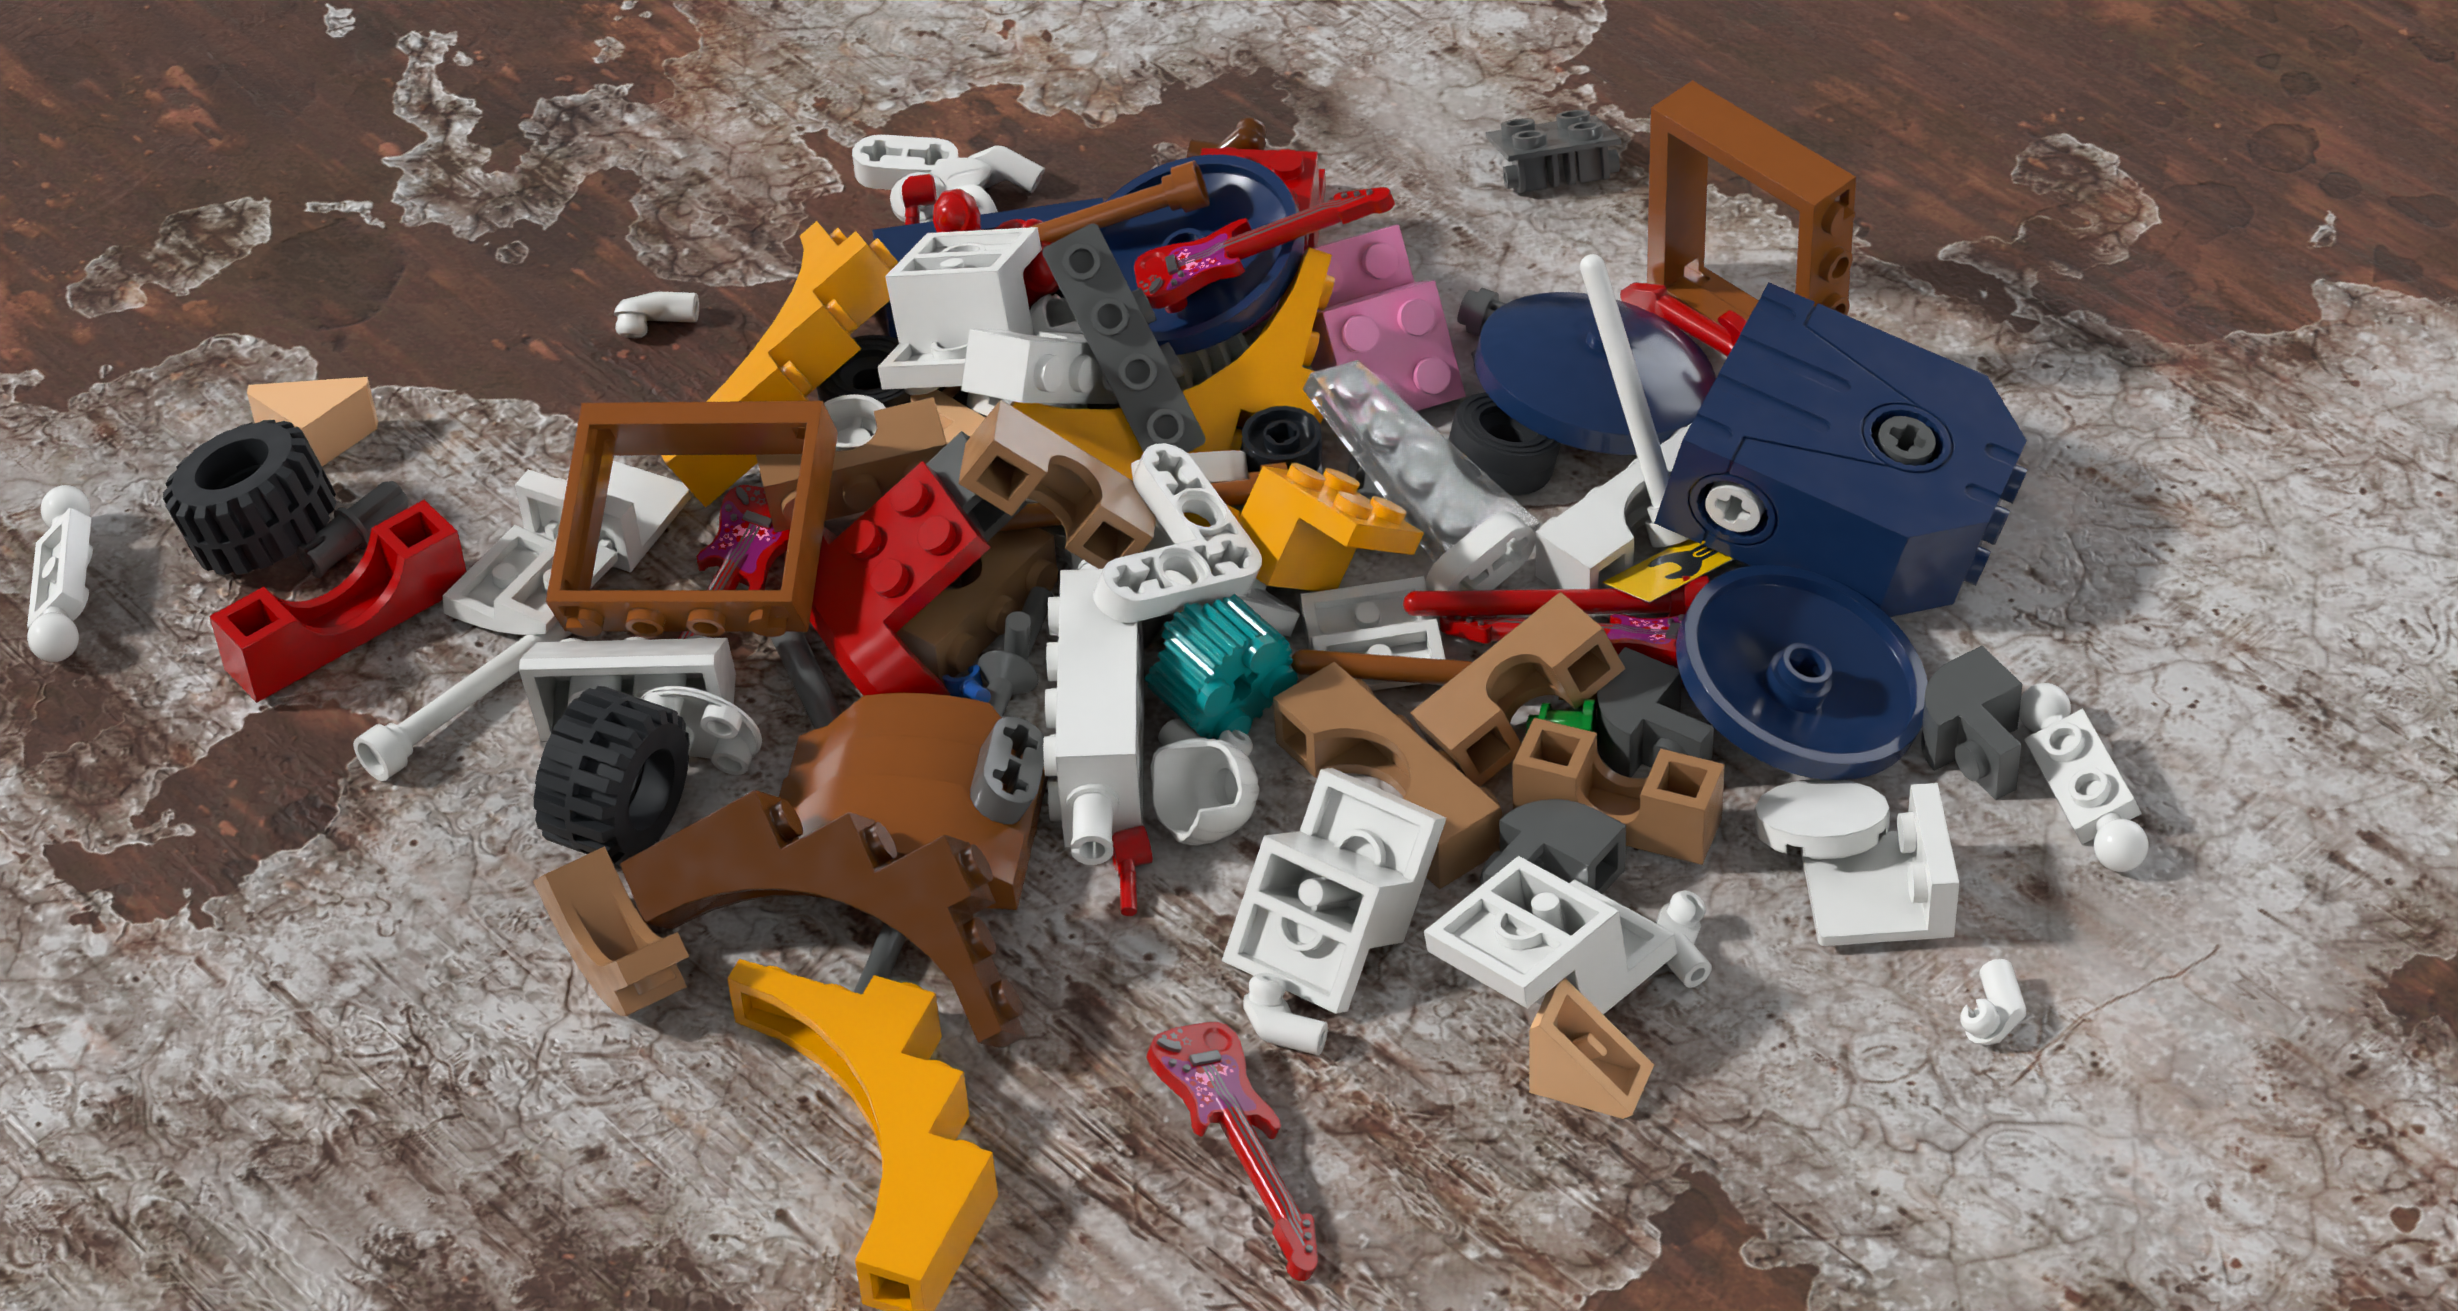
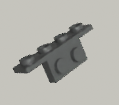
M1089 224L1044 247L1043 256L1143 453L1147 447L1162 443L1177 446L1186 453L1202 446L1206 440L1205 435L1176 380L1185 375L1182 366L1169 342L1161 346L1158 345L1149 327V324L1157 321L1154 311L1141 287L1131 292L1098 225Z

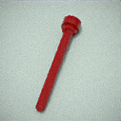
M1702 575L1650 603L1618 589L1413 591L1405 596L1403 607L1411 616L1532 615L1561 592L1586 614L1667 613L1668 617L1686 614L1697 593L1709 583L1707 575ZM1682 576L1683 582L1690 579L1689 576Z

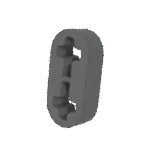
M1005 716L996 722L981 746L970 788V798L975 808L983 816L1001 824H1014L1021 820L1038 793L1043 772L1044 735L1035 725L1025 719L1016 716ZM1012 749L1016 750L1015 756L1011 755ZM1002 783L1008 785L1006 792L1002 790Z

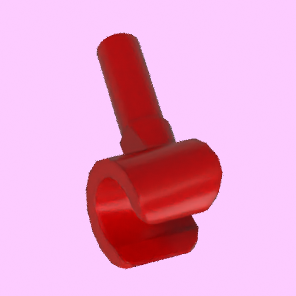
M932 175L910 176L904 181L902 196L905 207V225L920 223L919 207L930 206L936 203V186Z
M1143 825L1116 831L1112 835V861L1120 879L1121 914L1124 916L1137 914L1135 867L1153 862L1150 841Z

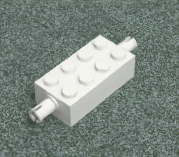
M1082 560L1078 565V570L1060 571V597H1048L1050 636L1059 635L1058 642H1047L1046 647L1048 681H1057V688L1045 689L1046 727L1056 728V734L1044 736L1043 752L1045 776H1057L1058 780L1048 784L1050 821H1062L1064 847H1071V854L1074 859L1083 864L1097 865L1108 861L1113 856V833L1143 825L1145 651L1142 621L1129 623L1116 621L1106 616L1097 607L1093 595L1103 569H1098Z

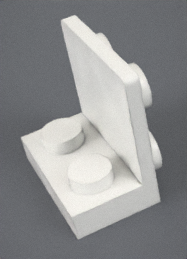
M613 461L598 543L617 552V562L613 567L632 572L691 499V491L683 482ZM529 469L515 484L524 529L551 541L557 538L568 478L566 480L554 478Z
M1938 783L1911 785L1909 810L1906 813H1898L1897 831H1890L1886 836L1880 833L1879 843L1866 852L1845 858L1819 860L1804 857L1803 847H1801V856L1817 941L1821 946L1954 937L1959 879Z

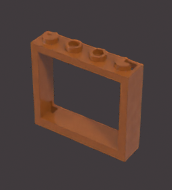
M1693 80L1652 106L1650 123L1647 283L1664 285L1667 288L1668 295L1720 324L1718 317L1729 310L1736 312L1748 321L1759 300L1704 267L1708 157L1800 211L1795 294L1814 301L1815 307L1819 303L1848 315L1850 308L1848 300L1850 268L1853 261L1851 254L1853 221L1856 213L1854 211L1856 176ZM1840 195L1839 200L1836 202L1835 198Z
M823 401L581 403L546 597L547 605L564 631L586 637L600 635L602 631L631 632L644 637L659 636L663 632H692L705 637L720 636L724 632H754L766 637H778L784 635L785 632H808L838 431ZM802 454L781 590H590L614 456Z

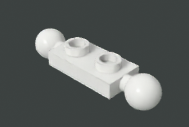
M70 485L57 486L44 496L41 503V516L50 529L36 542L27 641L34 655L47 662L65 660L77 648L79 633L73 621L81 614L89 597V589L85 587L86 569L93 554V547L89 545L91 508L87 496L80 489Z
M2039 683L2029 687L2021 696L2019 717L2024 726L2034 732V734L2024 740L2081 844H2084L2095 838L2094 850L2098 860L2112 871L2127 872L2137 868L2146 858L2149 846L2146 833L2131 819L2142 813L2085 711L2082 708L2070 715L2071 704L2067 694L2054 684Z

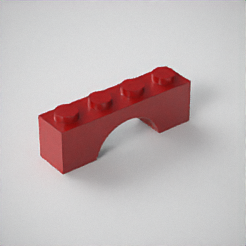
M424 499L372 527L368 546L361 561L341 584L328 593L306 601H286L274 596L263 586L210 615L224 670L258 703L443 600V595L467 572L458 531Z

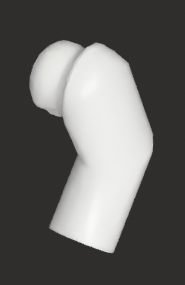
M652 292L623 299L614 311V315L618 317L615 327L616 332L625 338H642L648 330L647 321L697 322L699 316L698 294Z
M1684 890L1676 892L1672 896L1670 903L1663 905L1655 923L1675 933L1677 954L1666 964L1686 987L1693 988L1707 979L1711 973L1712 965L1694 945L1701 929L1699 921L1706 913L1705 904L1698 895Z
M1994 959L1982 966L1979 975L1987 999H1976L1978 1008L1974 1011L1966 1004L1960 1015L1961 1025L1965 1029L1967 1037L1979 1045H1994L2001 1042L2026 1015V1006L2011 962L2005 959Z
M1259 973L1253 976L1249 982V993L1244 995L1243 1009L1259 1038L1270 1044L1320 1055L1327 1038V1022L1292 1014L1288 1003L1283 999L1286 984L1281 977L1269 973Z

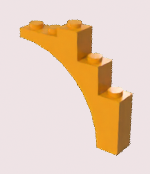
M816 221L800 235L804 248L802 267L792 292L778 316L751 353L706 402L809 401L807 395L861 350L850 334L890 301L885 276L899 262L878 238L868 245L857 231L847 238L837 228L829 235ZM661 455L666 465L705 508L758 463L756 455Z
M1309 247L1302 254L1298 270L1292 282L1281 296L1278 306L1254 343L1237 360L1201 384L1182 391L1206 438L1202 446L1188 453L1240 451L1242 430L1237 429L1236 426L1243 428L1247 419L1256 412L1269 407L1291 406L1301 408L1314 415L1321 424L1328 399L1327 396L1320 394L1325 374L1303 368L1302 366L1309 367L1313 361L1320 338V333L1312 330L1317 310H1325L1333 291L1335 278L1327 275L1332 257L1331 254ZM1012 401L1010 406L1133 481L1131 463L1140 460L1143 451L1121 408L1110 410L1065 409L1040 403H1020Z
M739 959L727 977L735 1023L781 1040L820 1065L852 1097L874 1132L882 1157L883 1173L875 1215L855 1259L862 1304L882 1311H935L998 1198L993 1152L981 1149L976 1144L966 1140H956L970 1116L964 1071L954 1069L938 1060H929L942 1038L936 993L924 990L913 983H900L874 975L863 994H859L838 984H824L790 974L776 966H763Z

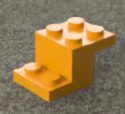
M1292 463L1289 470L1263 466L1242 512L1227 505L1262 556V566L1256 579L1267 586L1311 591L1338 589L1357 548L1414 555L1424 532L1404 521L1407 512L1397 504L1377 496H1373L1370 500L1358 493L1357 490L1360 483L1349 475L1331 468H1326L1322 475L1298 463ZM1183 513L1189 521L1203 527L1211 526L1205 518L1198 514Z

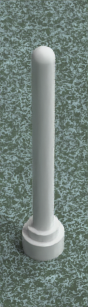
M1589 254L1581 260L1580 271L1652 505L1647 508L1650 518L1645 521L1652 547H1666L1688 540V538L1654 524L1670 475L1604 260L1596 254Z
M557 622L546 634L526 635L400 724L374 725L354 740L353 745L358 760L371 776L379 781H386L407 766V757L412 755L413 745L519 671L520 658L536 642H559L572 633L564 631L560 623Z

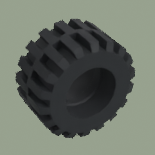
M263 420L254 424L251 422L240 425L237 428L216 435V437L203 443L176 466L177 470L169 476L166 482L167 489L163 492L165 506L197 562L205 570H214L216 574L227 575L235 572L236 575L244 574L258 568L261 570L284 558H288L297 552L299 544L304 543L307 545L317 536L316 533L323 529L331 519L329 514L335 510L336 506L335 490L303 431L299 427H294L290 422L281 421L276 423L275 420Z
M597 686L596 689L589 688L582 692L579 699H574L569 704L563 716L555 724L545 745L537 770L534 809L536 810L535 821L538 829L542 830V836L548 841L584 854H589L605 846L612 863L618 866L623 861L653 846L656 842L658 843L678 807L688 771L690 742L683 717L678 716V712L673 709L605 686Z

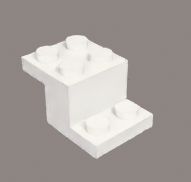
M1038 227L927 233L885 276L899 344L878 366L882 390L905 389L907 394L921 395L933 392L939 387L961 386L962 389L970 329L1005 330L1034 336L1023 272L1026 266L1042 250Z
M1334 768L1321 769L1300 831L1264 835L1222 961L1253 976L1259 973L1277 975L1285 982L1286 991L1335 1014L1347 1012L1369 949L1404 942L1447 818Z
M1520 856L1516 857L1424 930L1426 947L1429 953L1527 1009L1535 1002L1541 1005L1546 993L1566 978L1604 1015L1677 954L1675 933L1575 879L1568 883Z

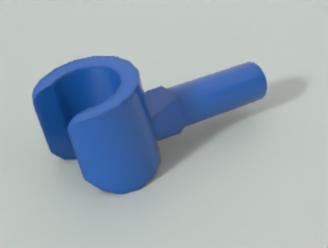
M979 665L970 666L968 668L969 675L965 677L953 678L949 674L943 676L944 685L950 693L949 696L974 699L987 703L990 701L991 694L983 686Z

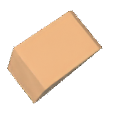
M368 377L248 385L247 395L254 422L258 423L263 420H275L276 423L287 421L292 423L294 427H299L322 467L377 430L378 419Z
M1564 978L1546 993L1529 1029V1093L1621 1119L1632 1116L1654 1064Z

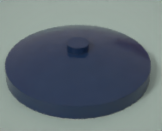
M1200 155L1175 160L1136 177L1121 187L1106 201L1161 184V178L1171 174L1172 167L1195 160L1206 183L1210 201L1209 206L1189 213H1185L1182 208L1172 211L1168 206L1101 228L1100 231L1132 292L1138 289L1134 271L1135 261L1140 255L1149 250L1176 243L1192 242L1207 237L1239 219L1247 218L1253 230L1300 212L1285 183L1267 167L1238 156ZM1304 236L1242 259L1241 263L1245 270L1243 274L1233 278L1219 279L1203 286L1186 297L1188 304L1180 312L1167 313L1165 308L1153 309L1157 321L1149 324V327L1158 345L1161 346L1169 342L1176 355L1192 353L1224 342L1254 324L1276 304L1292 282L1302 258Z
M1548 292L1524 296L1504 304L1488 317L1479 337L1475 353V369L1483 389L1500 409L1523 426L1557 442L1600 453L1636 455L1588 294ZM1616 300L1661 445L1670 439L1675 431L1682 427H1687L1693 422L1711 386L1716 380L1715 372L1706 354L1682 330L1652 312L1627 302Z
M1752 565L1725 572L1707 583L1697 593L1681 622L1676 640L1677 664L1685 688L1696 707L1714 728L1730 742L1749 755L1775 768L1792 774L1821 780L1840 781L1868 777L1882 772L1900 760L1909 750L1923 726L1925 690L1928 680L1916 649L1900 627L1883 610L1857 591L1836 580L1812 571L1782 565Z

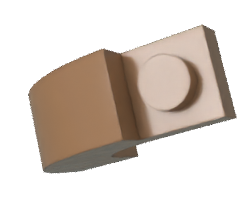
M605 846L548 872L533 881L559 936L574 962L600 999L616 1014L628 1016L687 987L676 964L689 957L678 932L661 938L646 925L630 900Z

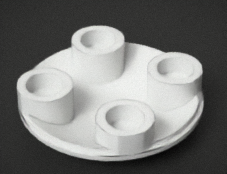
M664 686L649 690L640 698L677 711L678 716L683 717L686 723V732L689 733L690 745L688 755L691 757L710 758L713 765L725 773L741 775L747 772L752 758L758 754L761 748L762 736L755 722L740 708L719 696L689 687Z

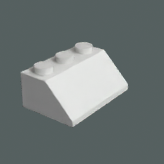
M700 635L690 636L686 639L649 640L643 637H629L624 640L584 641L577 638H568L559 642H536L520 658L519 672L540 741H548L558 719L563 716L566 708L574 699L578 700L582 692L589 688L596 689L597 686H605L637 698H641L646 692L654 688L682 686L714 694L734 704L736 672L728 638H711Z

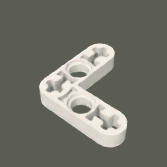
M1166 443L1147 447L1134 473L1133 483L1137 492L1175 544L1109 561L1103 568L1094 589L1093 599L1097 607L1106 616L1116 621L1129 623L1175 613L1176 611H1183L1186 603L1190 605L1199 603L1203 606L1206 603H1214L1216 599L1223 601L1224 597L1230 598L1234 593L1238 597L1248 593L1262 566V556L1256 545L1195 461L1184 450ZM1183 513L1198 514L1205 518L1211 526L1203 527L1189 521ZM1173 570L1180 572L1191 580L1192 585L1178 584L1169 579L1164 571Z

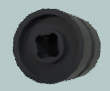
M1275 406L1258 411L1247 419L1242 429L1243 452L1246 453L1248 473L1259 472L1260 465L1286 462L1288 470L1292 463H1298L1323 475L1321 426L1314 415L1301 408Z

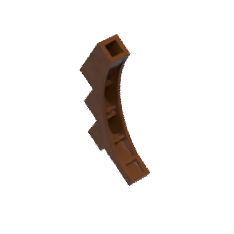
M753 790L620 863L644 922L671 930L716 909L743 901L775 896H809L837 900L875 916L902 933L932 959L952 982L978 1043L1005 1048L1026 1037L1018 1019L1023 1014L1020 998L1011 983L1005 978H1000L991 957L996 953L994 939L984 922L978 917H973V914L996 903L987 884L993 879L990 865L982 851L974 844L970 845L969 842L943 835L893 862L892 859L897 857V849L891 835L880 822L848 812L799 839V836L803 834V826L792 805L788 801L782 800V798Z

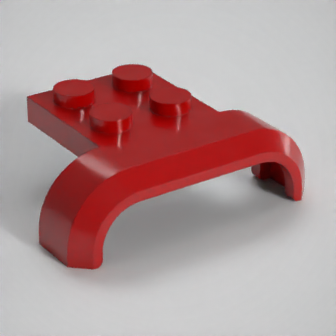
M921 461L838 537L825 527L823 530L810 622L845 674L863 696L888 693L950 695L941 680L909 650L896 632L991 548L937 473L924 461Z

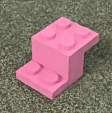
M1399 225L1388 226L1313 248L1332 255L1327 275L1333 276L1335 282L1327 307L1324 311L1317 310L1312 330L1319 332L1320 338L1311 366L1312 370L1316 372L1332 371L1348 429H1358L1375 422L1385 421L1466 397L1435 280L1414 282Z

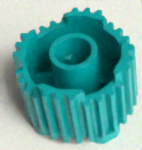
M1234 593L1230 598L1224 597L1223 601L1216 599L1212 606L1208 603L1204 604L1203 607L1199 603L1191 605L1186 603L1181 613L1176 611L1174 619L1171 622L1166 621L1164 624L1165 630L1161 637L1166 640L1164 642L1166 648L1157 655L1160 661L1155 663L1154 666H1150L1149 673L1144 678L1148 683L1147 687L1201 737L1204 736L1207 739H1212L1213 737L1218 740L1221 733L1226 730L1231 732L1238 730L1247 735L1251 729L1253 719L1256 717L1260 719L1263 716V710L1270 708L1272 703H1274L1273 697L1295 685L1298 680V674L1289 667L1293 662V659L1290 657L1293 653L1289 647L1290 643Z

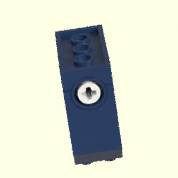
M1768 282L1761 298L1752 311L1738 340L1682 440L1654 524L1700 544L1704 540V546L1750 566L1782 565L1812 571L1829 577L1857 591L1877 605L1889 617L1953 605L1964 581L1975 586L1978 583L1991 554L1990 550L1981 547L1983 541L1995 545L2005 525L2010 510L1999 505L2001 500L2013 504L2028 469L2017 465L2027 439L1987 375L1819 303L1815 307L1814 301Z

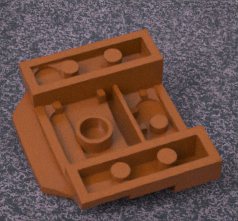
M925 693L874 694L861 697L828 726L814 729L798 737L789 773L783 779L779 798L788 801L800 818L803 834L799 836V839L848 812L880 822L891 835L897 849V857L892 859L893 862L943 835L969 842L970 845L974 844L986 857L993 875L992 881L987 884L996 903L987 908L1018 910L1048 776H1045L1043 767L1038 793L1020 821L1014 824H1001L992 821L975 808L970 798V788L981 746L996 722L1002 718L994 707L987 702L948 695ZM1012 749L1011 755L1015 756L1016 750ZM1002 783V790L1006 792L1008 785Z

